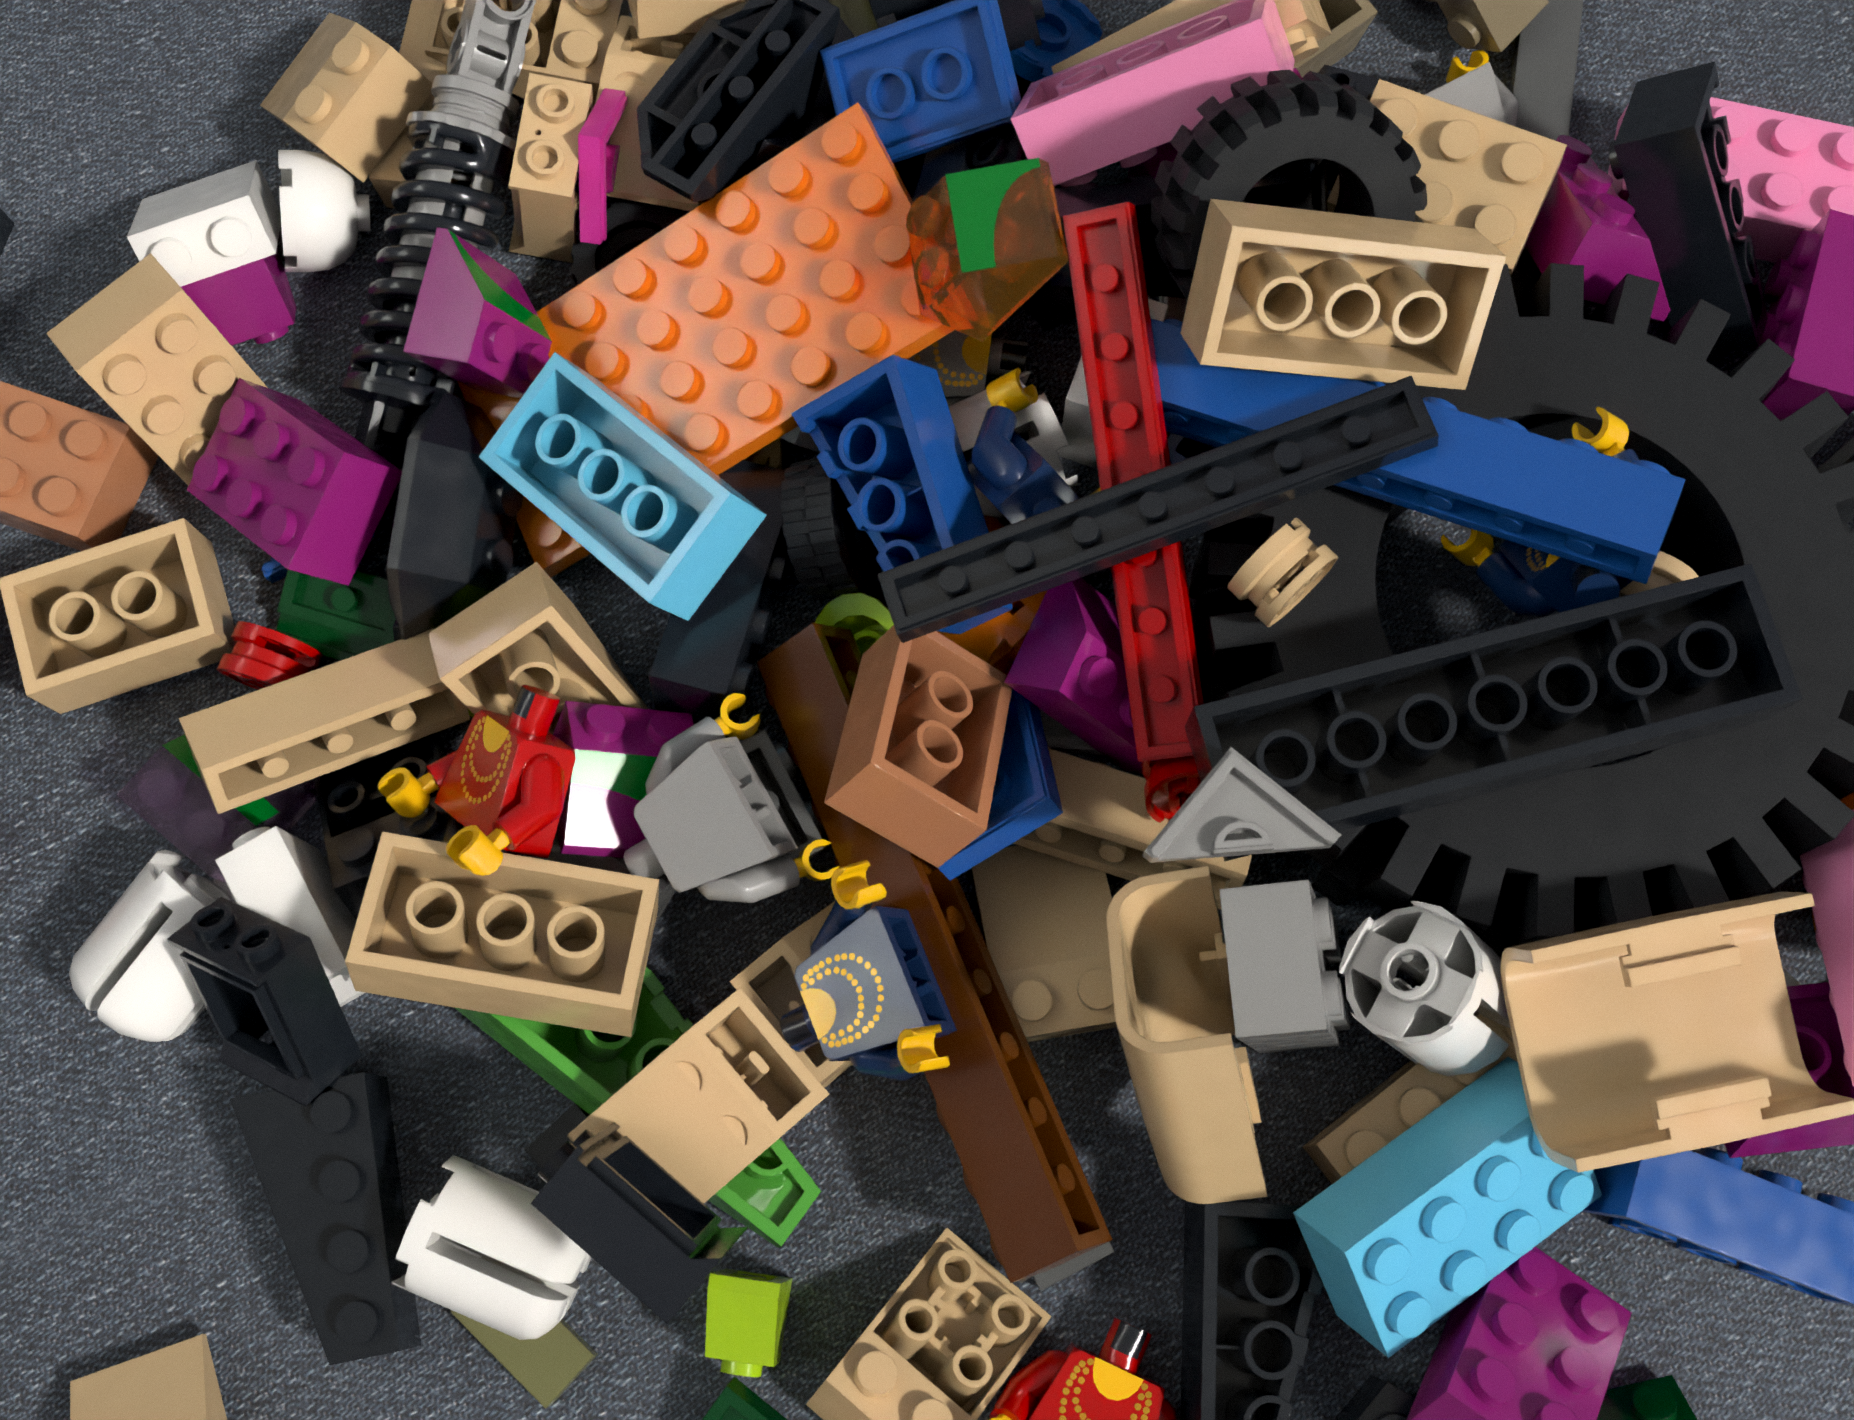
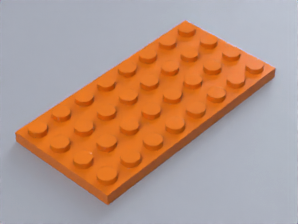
M858 102L722 190L714 198H710L537 311L552 341L549 359L556 352L598 379L716 475L723 473L798 427L791 414L792 412L891 355L909 359L974 319L872 121ZM457 381L465 401L481 407L497 431L521 399L474 390ZM523 496L522 506L517 513L516 521L534 563L537 562L549 577L555 576L591 554Z

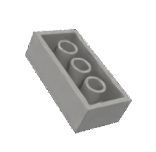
M1309 880L1219 889L1236 1038L1259 1053L1340 1046L1338 1031L1350 1030V1018L1346 990L1343 988V983L1341 984L1340 977H1337V971L1330 970V964L1341 963L1342 954L1338 925L1335 923L1334 915H1332L1328 898H1316Z

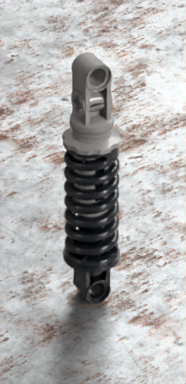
M465 0L460 23L448 54L447 74L437 75L433 80L431 93L435 97L432 105L433 108L431 111H413L407 117L406 125L409 126L407 136L413 148L402 155L399 164V170L406 181L397 184L393 188L391 202L399 213L385 220L383 234L391 245L380 249L374 262L379 273L385 278L372 281L366 294L370 303L378 310L364 313L360 318L358 326L362 335L372 343H363L353 348L346 377L341 379L339 385L340 391L364 403L355 439L401 471L403 470L408 437L421 415L430 407V399L434 392L444 391L458 397L453 392L455 382L435 378L436 371L439 370L403 352L437 227L449 229L479 250L491 251L498 246V235L492 230L483 227L485 218L501 219L507 210L506 204L500 198L492 195L491 192L493 186L508 187L517 141L507 136V131L509 130L510 121L516 120L520 107L519 102L512 97V92L522 69L526 48L525 40L536 0H511V12L498 8L492 0ZM451 179L458 180V184L451 183ZM401 479L389 502L398 500Z

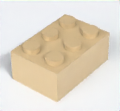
M1379 79L1370 102L1403 132L1402 138L1414 148L1421 163V168L1416 176L1426 184L1428 204L1424 210L1415 211V214L1424 223L1475 228L1506 255L1504 265H1508L1511 277L1560 167L1567 144ZM1339 174L1327 200L1328 212H1334L1339 194Z
M151 253L46 333L74 370L188 486L193 477L194 466L197 460L204 454L219 422L222 406L230 398L238 379L241 378L268 388Z
M184 518L0 578V590L26 696L59 714L220 662L222 655L231 653L235 642L231 639L235 626L212 542Z

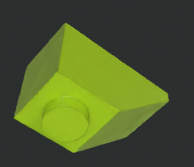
M727 1268L710 1273L707 1288L705 1357L721 1359V1372L738 1376L761 1377L763 1366L775 1367L780 1362L792 1278Z

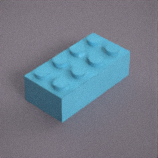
M556 352L550 357L479 455L482 461L648 603L689 621L767 516L598 379Z
M1507 1057L1301 1206L1293 1214L1336 1315L1387 1358H1390L1566 1222L1582 1212L1587 1206L1601 1197L1602 1193L1594 1170L1577 1173L1553 1162L1546 1155L1537 1139L1530 1120L1518 1062Z

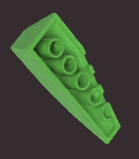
M647 967L632 1037L455 1008L589 1115L694 1026L688 1018L685 1020L663 992L665 990L664 986ZM779 1138L708 1201L777 1248H780L818 1197L821 1190L782 1139Z

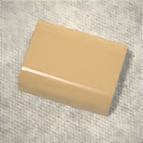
M1203 866L1137 878L1127 883L1114 895L1107 909L1106 922L1115 1022L1137 1101L1163 1180L1175 1195L1188 1202L1197 1204H1214L1268 1197L1254 1135V1124L1261 1123V1116L1246 1047L1234 1048L1231 1036L1235 1035L1226 945L1209 867Z
M1784 891L1626 921L1512 946L1503 951L1500 963L1501 983L1526 1104L1537 1139L1546 1155L1553 1162L1579 1173L1720 1145L1854 1114V1098L1822 1090L1816 1085L1806 1069L1800 1050L1775 935V914L1815 906L1812 893Z

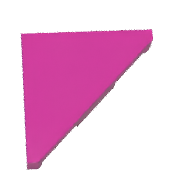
M604 88L578 134L580 242L601 245L603 240L605 241L607 238L606 193L614 191L620 145L609 144L610 136L628 104V97L625 96V91Z

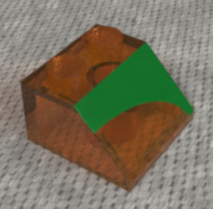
M1040 158L945 174L926 195L920 196L913 203L909 213L905 216L906 228L910 234L909 244L920 314L982 342L1069 261L1049 163Z

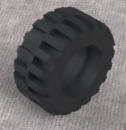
M1290 69L1270 71L1267 75V85L1260 86L1252 77H1247L1231 84L1230 89L1233 97L1220 104L1212 96L1199 106L1197 110L1203 116V119L1192 131L1186 126L1181 125L1170 143L1178 153L1173 162L1168 160L1160 162L1155 182L1164 194L1163 196H1156L1151 200V220L1159 231L1154 238L1159 255L1187 301L1210 199L1242 202L1248 192L1262 177L1288 162L1306 158H1320L1331 160L1337 166L1339 194L1333 213L1424 223L1415 214V211L1424 210L1428 204L1426 184L1416 176L1421 168L1418 156L1414 148L1402 138L1403 132L1390 118L1347 84L1340 86L1330 76L1312 71L1304 75L1303 80H1301Z

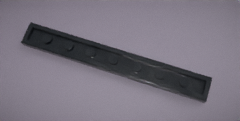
M1411 375L879 573L878 577L897 636L902 643L1432 449L1438 446L1439 435Z

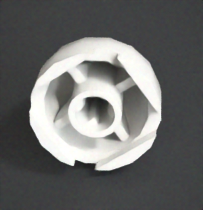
M278 150L279 169H281L282 186H279L285 272L324 271L346 262L356 249L358 231H370L369 195L356 194L352 174L325 154L305 150Z

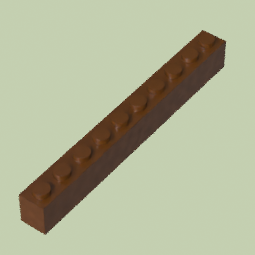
M811 623L757 662L766 684V697L780 718L789 741L788 750L790 756L800 768L811 794L812 810L818 821L824 826L836 856V867L847 866L866 859L869 861L870 866L866 871L868 885L881 883L887 891L886 897L873 902L871 909L875 906L909 911L957 1031L935 1038L934 1048L938 1057L948 1056L950 1065L947 1068L924 1071L937 1103L936 1112L943 1128L950 1134L963 1166L965 1185L970 1194L976 1199L990 1232L992 1251L998 1262L1004 1267L1010 1283L1046 1272L1112 1241V1237L957 877L949 880L937 867L824 803L862 655L851 629Z

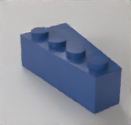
M891 355L791 413L800 430L809 433L818 447L820 453L816 457L827 476L836 479L851 504L847 510L857 528L866 531L877 548L879 554L876 560L883 572L989 533L936 369ZM1012 603L937 631L962 634L1012 610Z
M1708 1147L1700 1148L1699 1153L1690 1150L1594 1169L1602 1196L1587 1206L1582 1212L1610 1216L1609 1225L1634 1234L1641 1233L1663 1241L1677 1242L1676 1249L1699 1257L1734 1266L1739 1261L1738 1270L1823 1301L1854 1307L1853 1201L1824 1193H1818L1817 1199L1801 1194L1803 1186L1801 1181L1766 1170H1759L1757 1177L1741 1170L1744 1161L1742 1158H1729L1727 1152Z

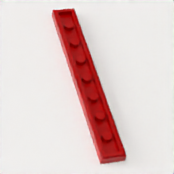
M1129 201L1063 216L1100 491L1171 465L1136 208ZM1179 541L1111 566L1138 762L1193 756L1185 725L1193 707L1204 704L1182 543Z

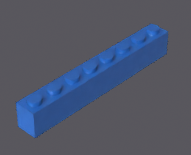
M1151 318L1166 431L1214 447L1226 445L1386 385L1383 382L1200 365L1180 334L1183 321L1166 319L1162 322ZM1436 397L1422 398L1439 435L1437 447L1334 484L1647 584L1686 479L1671 475L1667 469L1654 462L1646 460L1624 461L1598 453L1593 446L1577 439L1565 438L1559 441L1528 432L1524 426L1507 418L1495 417L1488 420L1461 412L1446 400Z

